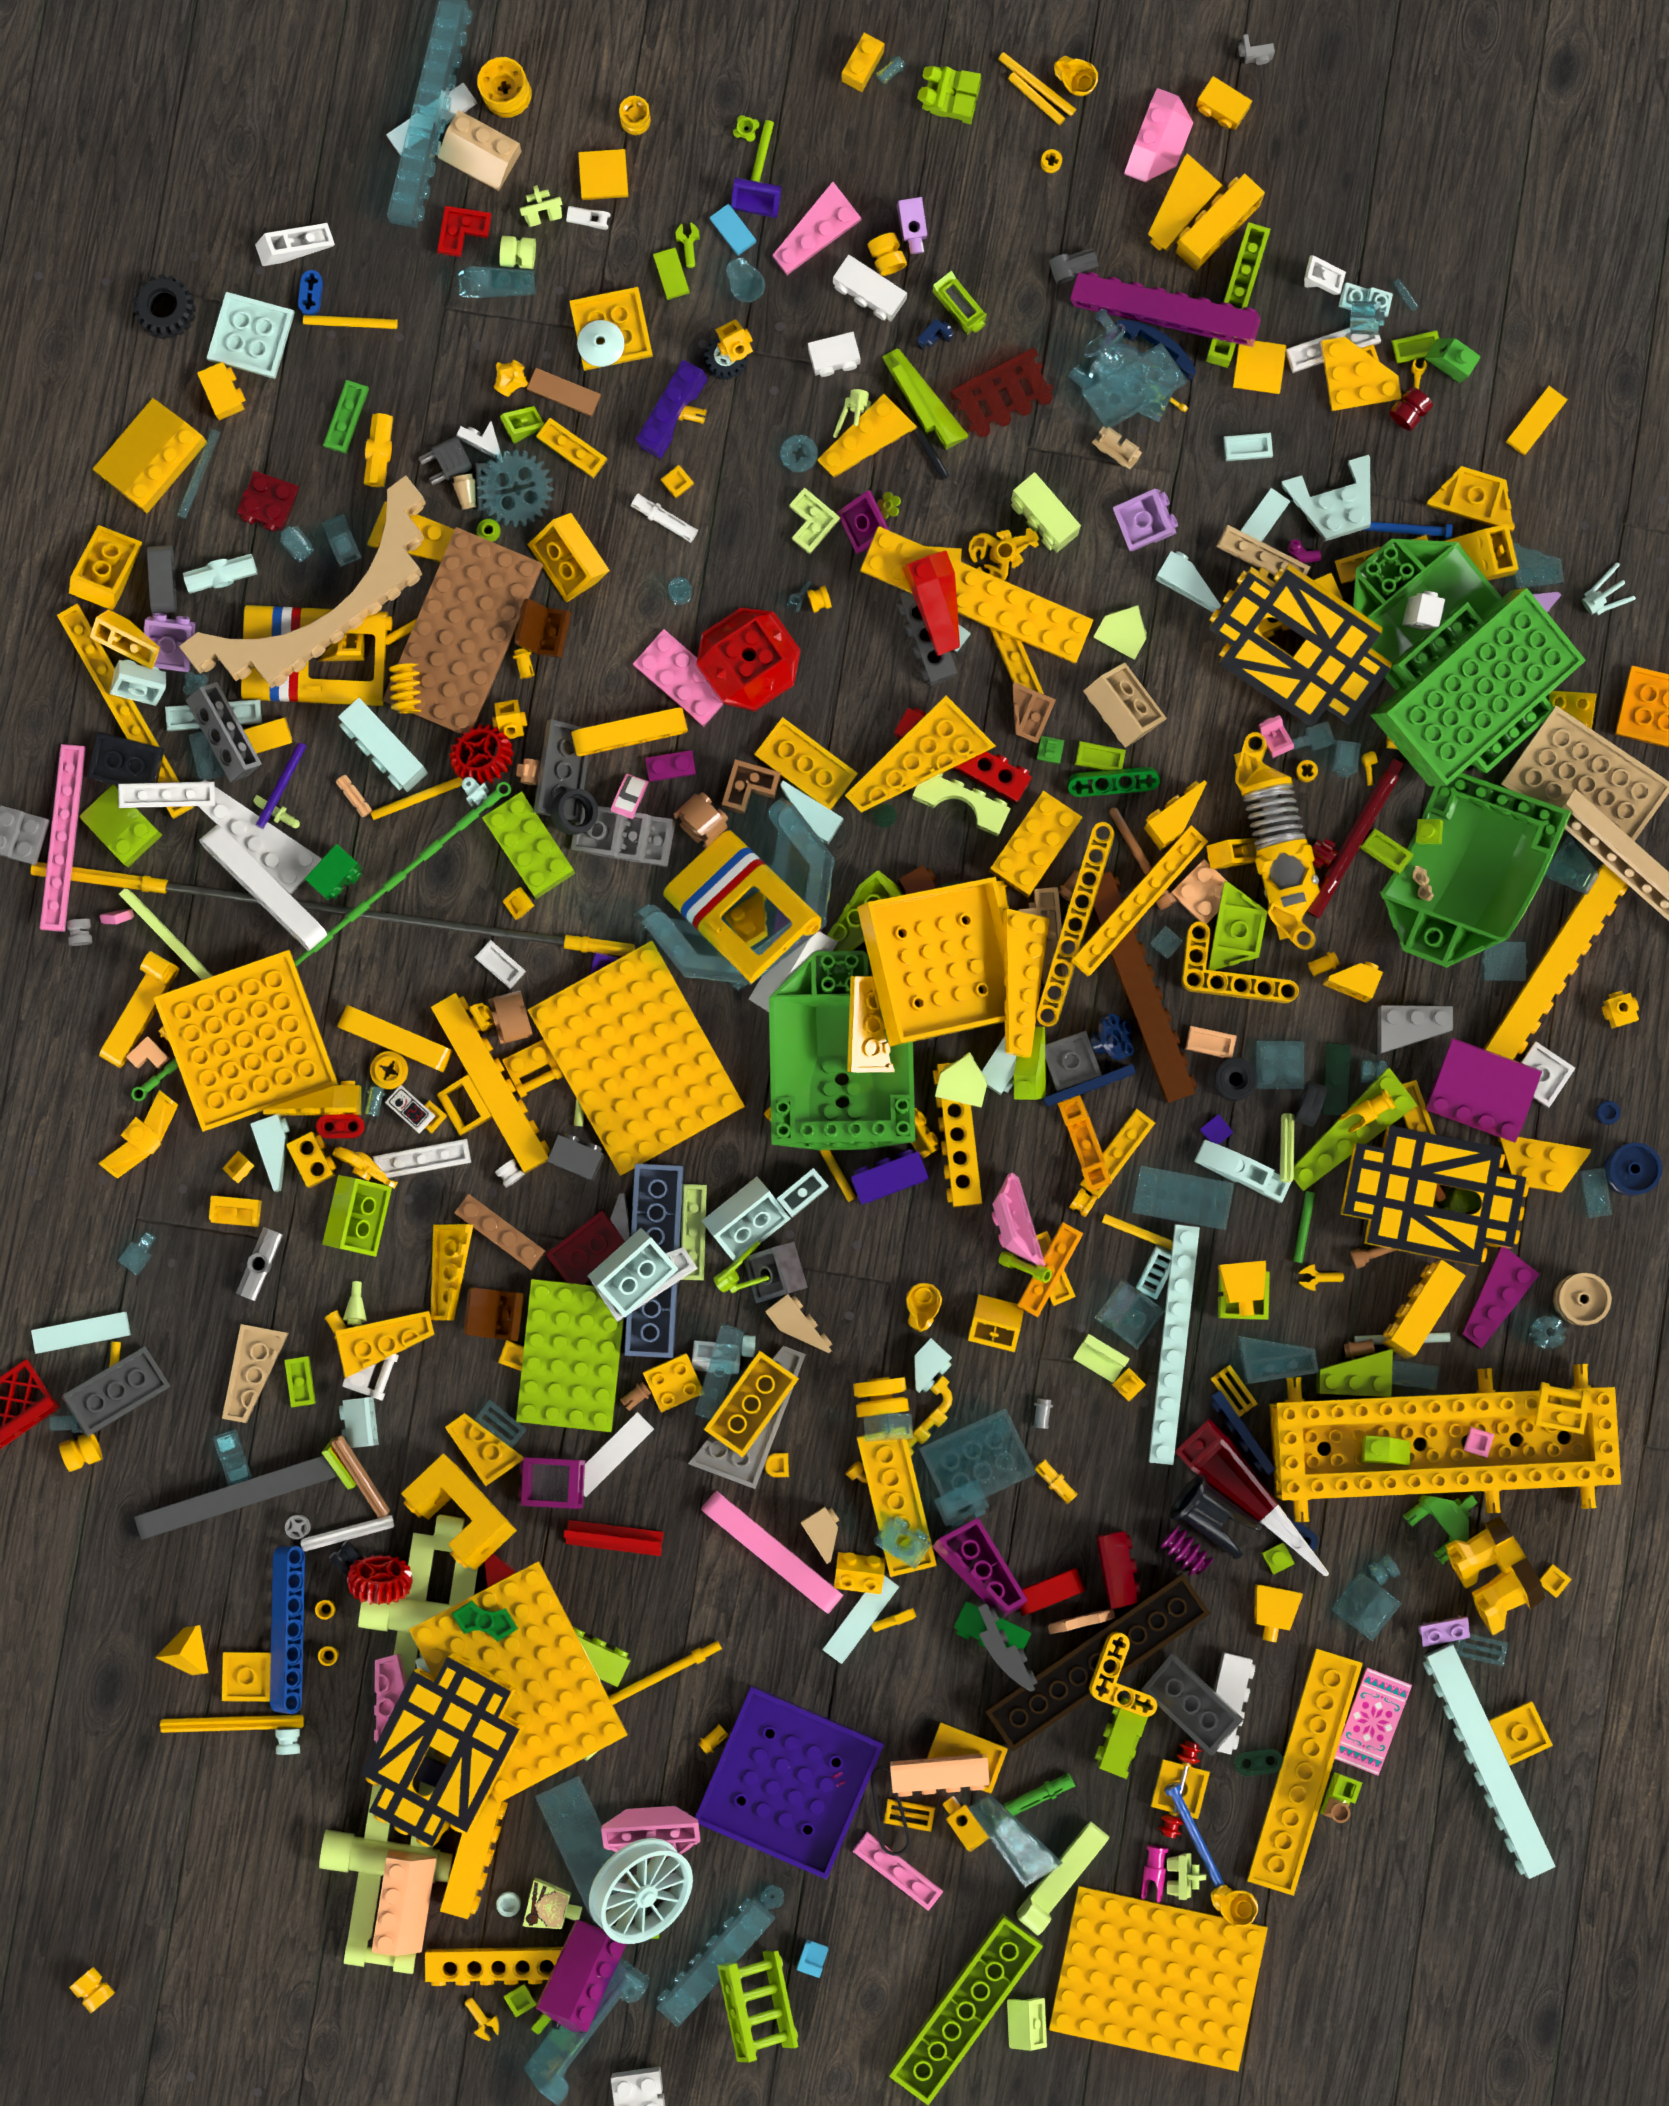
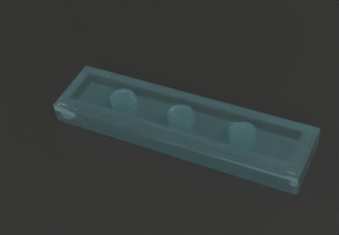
M721 1324L695 1409V1415L712 1419L722 1405L744 1330Z

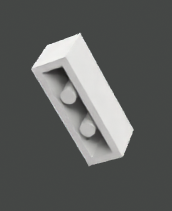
M850 255L847 256L833 277L834 288L843 295L848 293L854 297V301L864 308L868 306L874 310L875 316L884 321L885 319L892 321L907 299V292Z

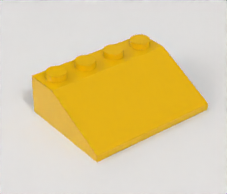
M152 398L94 466L93 470L147 514L207 444V441L188 423Z

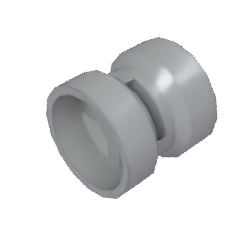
M75 919L66 922L67 929L70 931V936L68 937L69 946L93 943L92 936L89 934V928L91 927L90 919Z

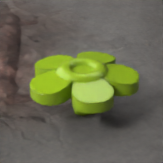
M886 492L883 495V500H878L877 506L881 510L880 512L884 519H887L889 515L892 517L898 515L899 509L895 506L900 505L901 499L898 496H893L891 492Z

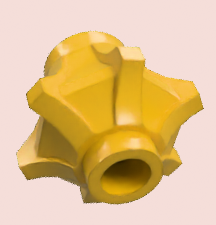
M515 360L507 364L498 362L496 364L497 378L494 388L501 394L509 397L516 389L526 387L528 382L523 372L525 367Z

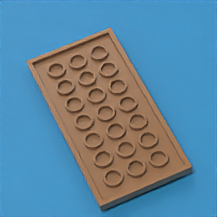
M455 528L398 664H419L413 667V670L420 672V674L414 676L413 679L420 681V684L413 687L421 692L414 696L415 699L421 700V703L414 705V708L420 709L421 712L412 714L459 734H462V731L470 732V726L475 728L517 629L523 601L530 598L543 563L460 528ZM390 681L382 700L391 705L398 703L390 698V696L397 693L390 690L392 685L397 684Z

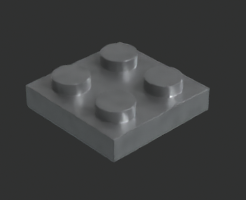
M1086 1031L1045 1045V1061L1057 1092L1102 1076Z

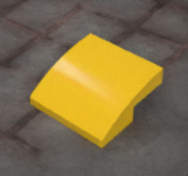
M1255 341L1253 347L1238 344L1233 388L1280 394L1286 345Z

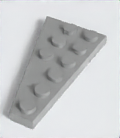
M783 1346L772 1360L797 1377L806 1354ZM793 1388L744 1457H741L711 1435L688 1464L756 1489Z

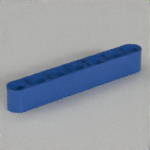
M284 1545L278 1546L273 1554L270 1706L275 1712L294 1714L300 1710L302 1705L305 1554L300 1547Z

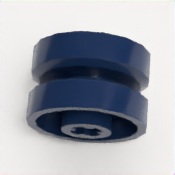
M1633 1142L1619 1146L1609 1153L1604 1163V1175L1608 1185L1617 1193L1626 1196L1640 1195L1649 1192L1658 1184L1662 1176V1163L1659 1155L1653 1148L1644 1143ZM1631 1166H1635L1636 1172L1632 1173Z

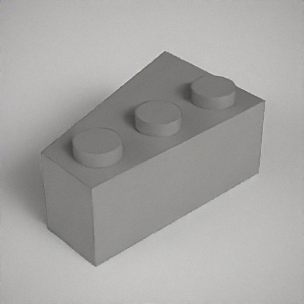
M1381 1005L1378 1007L1377 1055L1449 1033L1453 1030V1006Z

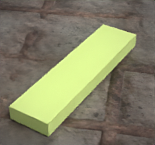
M683 1184L681 1248H685L698 1269L681 1280H704L706 1227L702 1220L706 1218L707 1185Z

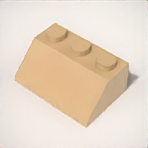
M458 110L446 131L438 158L499 191L522 151L520 143Z
M1126 663L1101 675L1083 691L1125 748L1167 719Z

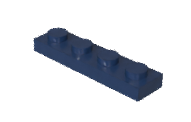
M1217 1390L1210 1395L1213 1399L1210 1402L1212 1407L1218 1414L1222 1412L1227 1420L1224 1422L1226 1427L1232 1434L1236 1432L1241 1440L1238 1443L1245 1453H1251L1254 1458L1252 1464L1259 1473L1264 1472L1266 1475L1275 1470L1274 1466L1221 1390Z

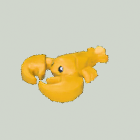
M1031 528L1026 529L1025 536L1012 538L1009 530L997 532V536L1001 539L1000 541L990 534H977L969 543L970 557L974 563L978 562L976 557L977 551H981L980 558L982 560L986 555L988 546L992 547L989 554L990 560L1000 564V566L984 564V567L990 571L987 574L1005 581L1008 576L1009 562H1012V568L1018 567L1023 562L1020 553L1029 545L1035 548L1039 545L1037 542L1039 540L1038 535Z
M343 1147L334 1148L332 1155L353 1166L352 1173L367 1181L373 1177L395 1189L398 1182L389 1180L384 1171L367 1154L353 1152Z

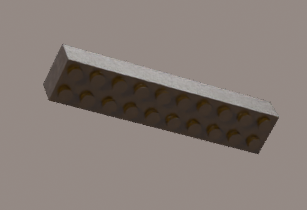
M1180 1572L1034 1674L1037 1684L1033 1685L1034 1691L1030 1692L1018 1685L984 1710L1012 1752H1014L1092 1697L1089 1686L1108 1635L1113 1632H1121L1128 1637L1130 1642L1118 1677L1120 1678L1211 1613L1185 1575ZM1121 1637L1118 1640H1113L1112 1644L1115 1645L1114 1653L1108 1651V1655L1119 1658L1120 1655L1115 1652L1118 1646H1123V1642L1120 1641ZM1111 1659L1105 1661L1103 1665L1106 1673L1114 1671L1116 1667L1114 1660ZM1100 1674L1099 1677L1104 1680L1101 1686H1096V1690L1099 1692L1104 1689L1105 1679L1110 1682L1111 1678Z

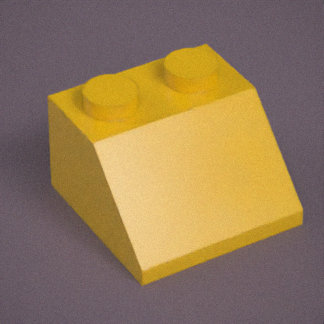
M1359 963L1330 975L1323 981L1322 985L1366 1003L1373 998L1383 972L1379 971V966L1373 963Z

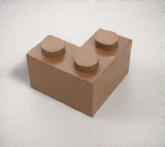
M735 759L723 798L722 809L745 815L751 793L774 799L781 778V772Z

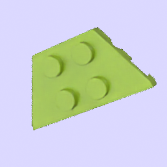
M1228 881L1223 882L1208 970L1212 971L1233 966L1246 960L1259 958L1267 910Z

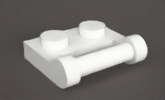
M395 1354L385 1359L374 1389L368 1388L376 1364L344 1379L342 1386L383 1401L386 1383L393 1364L397 1362L399 1355Z

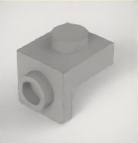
M1244 34L1241 42L1238 43L1239 55L1244 57L1245 64L1256 62L1257 65H1262L1273 59L1275 53L1273 43L1250 47L1248 34Z

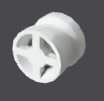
M515 1159L510 1160L495 1171V1174L503 1179L505 1188L511 1186L525 1175L523 1170H519L516 1166L517 1162Z

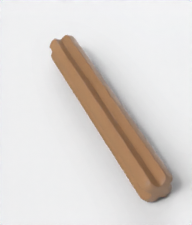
M342 1435L335 1437L331 1441L332 1447L377 1517H385L390 1512L386 1502Z

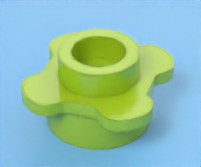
M743 115L737 118V127L733 130L734 136L736 138H746L748 142L754 141L755 131L759 128L758 120H753Z

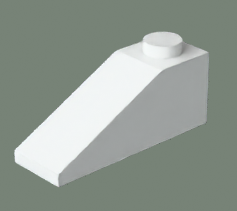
M327 223L264 233L255 244L262 266L284 263L335 245Z

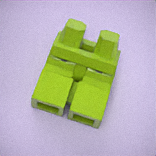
M948 66L925 67L922 76L928 80L927 87H921L917 97L923 102L922 109L940 117H950L962 120L963 123L972 124L982 82L981 74L963 70L961 72L955 71Z

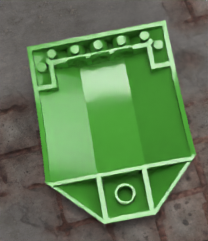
M1460 773L1447 786H1435L1422 819H1441L1443 821L1442 844L1416 843V830L1407 848L1408 851L1414 854L1413 858L1400 875L1396 872L1393 873L1382 892H1380L1388 908V914L1393 927L1401 941L1402 950L1447 968L1507 940L1526 912L1545 876L1571 811L1464 773ZM1415 866H1420L1427 870L1428 884L1432 887V893L1434 894L1429 902L1422 900L1417 895L1421 885L1413 879Z

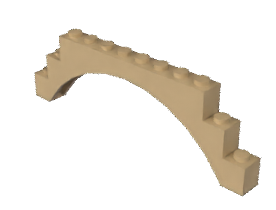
M404 476L387 489L386 524L375 558L368 572L354 591L331 612L305 627L284 635L262 639H227L197 632L179 646L200 674L213 669L219 660L235 681L249 676L255 667L271 688L284 684L290 674L294 671H301L307 665L306 662L313 657L321 656L327 646L342 640L347 631L351 628L356 629L363 623L364 618L379 612L384 603L388 600L396 599L401 594V590L407 586H413L419 581L422 575L421 570L407 552L417 549L422 544L421 541L424 540L421 531L409 518V516H414L422 511L423 506L426 504L423 496L407 476Z

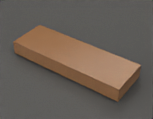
M538 368L535 369L527 387V391L590 417H593L601 398V394Z

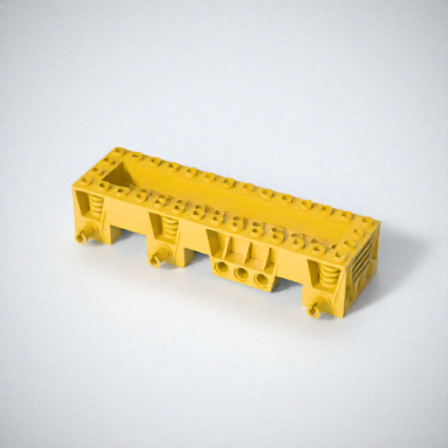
M1572 1364L1574 1386L1568 1390L1590 1391V1401L1584 1434L1568 1432L1570 1440L1567 1444L1563 1445L1557 1439L1559 1432L1562 1430L1534 1425L1539 1390L1495 1392L1493 1390L1492 1368L1477 1369L1479 1390L1476 1393L1305 1401V1399H1302V1377L1286 1378L1288 1399L1285 1400L1286 1402L1269 1404L1272 1460L1275 1468L1273 1471L1274 1497L1293 1501L1294 1522H1301V1512L1302 1522H1309L1308 1500L1482 1491L1485 1492V1513H1501L1499 1491L1575 1486L1580 1487L1581 1509L1596 1508L1595 1486L1621 1484L1615 1387L1591 1388V1385H1588V1364ZM1548 1396L1547 1403L1579 1409V1401ZM1470 1427L1494 1434L1488 1457L1463 1450L1464 1447L1461 1440L1465 1435H1468ZM1513 1433H1518L1522 1437V1442L1517 1447L1512 1446L1509 1441ZM1367 1435L1410 1441V1466L1361 1463L1362 1438ZM1418 1437H1422L1426 1441V1447L1422 1451L1415 1450L1413 1446L1414 1440ZM1321 1442H1327L1330 1445V1452L1326 1456L1320 1455L1317 1451V1447Z

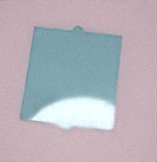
M1500 942L1485 949L1484 959H1482L1484 964V981H1526V964L1528 963L1526 959V942Z

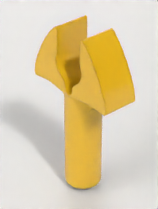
M1315 1264L1305 1267L1298 1273H1308L1314 1277L1310 1282H1298L1302 1287L1311 1291H1316L1315 1285L1319 1282H1343L1344 1280L1342 1272L1318 1273L1315 1270Z
M911 1608L873 1622L872 1629L874 1632L912 1620L916 1617L915 1611Z
M473 1998L467 1999L465 2005L479 2023L478 2029L474 2031V2034L490 2041L491 2038L485 2031V2024L491 2026L498 2035L499 2021L497 2016L495 2015L492 2019L487 2018Z

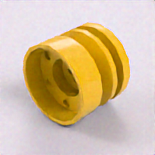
M496 57L489 60L481 68L478 74L477 86L487 108L494 115L502 118L514 117L521 114L528 107L531 100V87L520 64L508 57Z

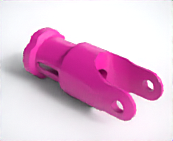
M1147 1845L1149 1853L1147 1865L1144 1866L1141 1898L1143 1900L1146 1898L1148 1883L1152 1880L1157 1885V1902L1160 1903L1166 1868H1164L1165 1854L1168 1853L1169 1848L1159 1845Z

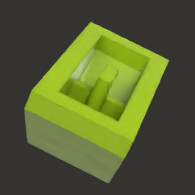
M535 406L503 413L500 416L502 424L513 444L541 430L545 425Z

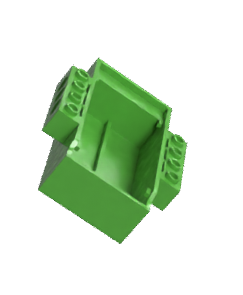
M1527 588L1511 590L1480 616L1468 602L1460 603L1440 620L1439 627L1426 632L1392 663L1391 668L1404 684L1376 708L1370 716L1428 786H1447L1470 764L1478 773H1488L1538 728L1554 708L1546 699V696L1586 660Z

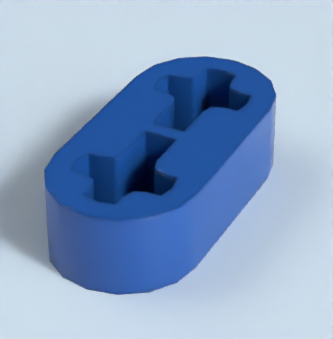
M308 270L301 277L298 306L304 315H316L321 307L323 280L321 275L315 270ZM314 276L318 283L313 284V290L311 291L306 281L311 280V277ZM309 296H312L311 299L315 306H311L310 310H307L303 304L308 303Z

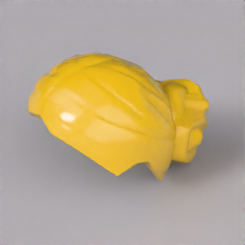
M1063 56L1054 63L1055 75L1063 81L1064 86L1073 95L1084 96L1090 94L1096 87L1098 72L1091 63L1068 56Z
M918 1283L908 1291L906 1303L910 1312L908 1318L910 1327L922 1332L932 1325L933 1318L939 1312L942 1303L940 1291L934 1285Z
M1221 1885L1211 1892L1213 1906L1233 1926L1245 1927L1255 1919L1258 1912V1903L1251 1893L1243 1890L1233 1891L1226 1885Z

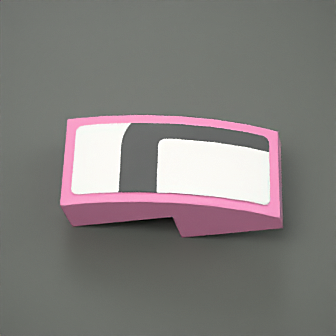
M626 774L612 804L611 812L633 819L649 781Z

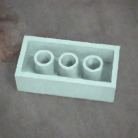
M360 698L338 716L342 722L339 725L350 739L354 737L358 739L355 743L366 756L373 755L371 760L383 774L388 771L390 774L388 778L399 791L402 788L406 792L410 791L428 774L424 766Z

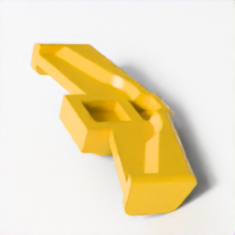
M159 1090L144 1122L135 1117L121 1134L128 1142L98 1164L110 1174L119 1178L147 1156L154 1154L161 1145L162 1138L175 1114L178 1104Z

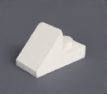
M1311 255L1304 277V287H1319L1333 295L1341 294L1346 272Z
M491 421L482 437L480 436L481 433L472 427L467 429L462 426L457 433L460 441L498 461L501 460L502 455Z

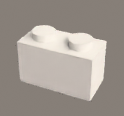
M854 332L808 343V351L815 376H830L834 374L835 370L843 369V371L853 370L860 364V355Z
M1424 591V593H1417L1415 596L1408 597L1402 625L1424 631L1439 627L1445 599L1439 598L1438 593Z

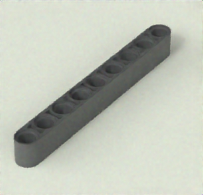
M321 1456L138 1515L134 1519L140 1539L143 1540L338 1477V1475L326 1458Z

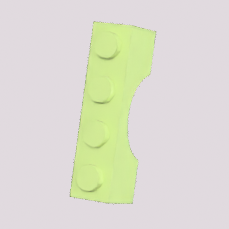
M939 774L917 785L912 796L913 800L931 808L948 799L964 801L973 809L976 815V828L996 837L999 836L1011 809L1007 807L1008 803L998 798H995L994 801L986 798V793L975 788L972 791L964 788L965 784L958 780L951 779V781L942 778L943 774Z

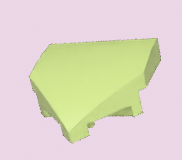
M1132 606L1131 608L1105 615L1094 638L1135 660L1147 638L1139 606Z
M970 1052L953 1064L944 1067V1070L940 1073L935 1097L982 1107L987 1087L986 1076L981 1072Z

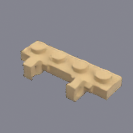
M1058 887L1034 889V903H1029V909H1018L1020 912L1050 918L1042 971V984H1046L1062 931ZM1059 964L1056 967L1055 973L1057 976L1063 977L1066 975L1065 964Z

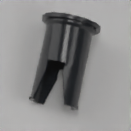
M1201 1473L1194 1477L1182 1490L1171 1509L1170 1517L1173 1520L1182 1518L1232 1555L1234 1559H1238L1243 1556V1553L1220 1528L1228 1517L1236 1523L1258 1532L1261 1531L1262 1522L1251 1517L1208 1485L1206 1475Z

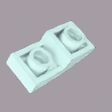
M1345 283L1343 284L1338 307L1387 317L1393 294L1373 287L1366 289Z

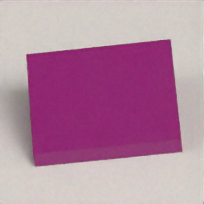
M870 490L837 511L856 554L869 549L878 526L889 530Z

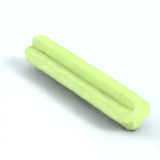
M1284 1113L1281 1116L1280 1181L1290 1183L1294 1178V1114Z

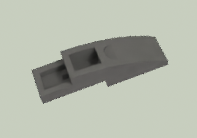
M987 1604L978 1607L987 1627V1631L979 1635L988 1652L1011 1679L1030 1692L1034 1691L1033 1685L1037 1684L1032 1670L1027 1672L1024 1662L1028 1660L1023 1649H1017L1016 1645L1006 1648L1005 1644L1009 1643L1004 1630L999 1631L995 1622L999 1618L994 1607L988 1608Z

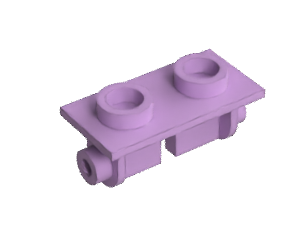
M1460 1615L1441 1622H1422V1625L1418 1626L1419 1634L1422 1636L1423 1647L1470 1638L1468 1617H1461Z

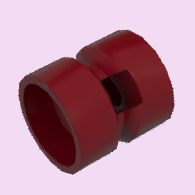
M1413 386L1405 392L1403 401H1397L1389 410L1391 418L1407 431H1412L1420 422L1419 416L1424 417L1433 407V403L1427 395Z

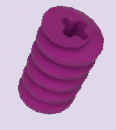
M1179 1524L1165 1537L1160 1548L1164 1549L1169 1546L1170 1549L1167 1555L1170 1556L1176 1553L1174 1562L1183 1560L1181 1569L1190 1567L1188 1576L1199 1575L1214 1558L1211 1556L1205 1559L1207 1551L1202 1550L1198 1552L1200 1548L1199 1543L1191 1546L1194 1538L1192 1536L1185 1538L1187 1533L1185 1529L1177 1532L1180 1527Z

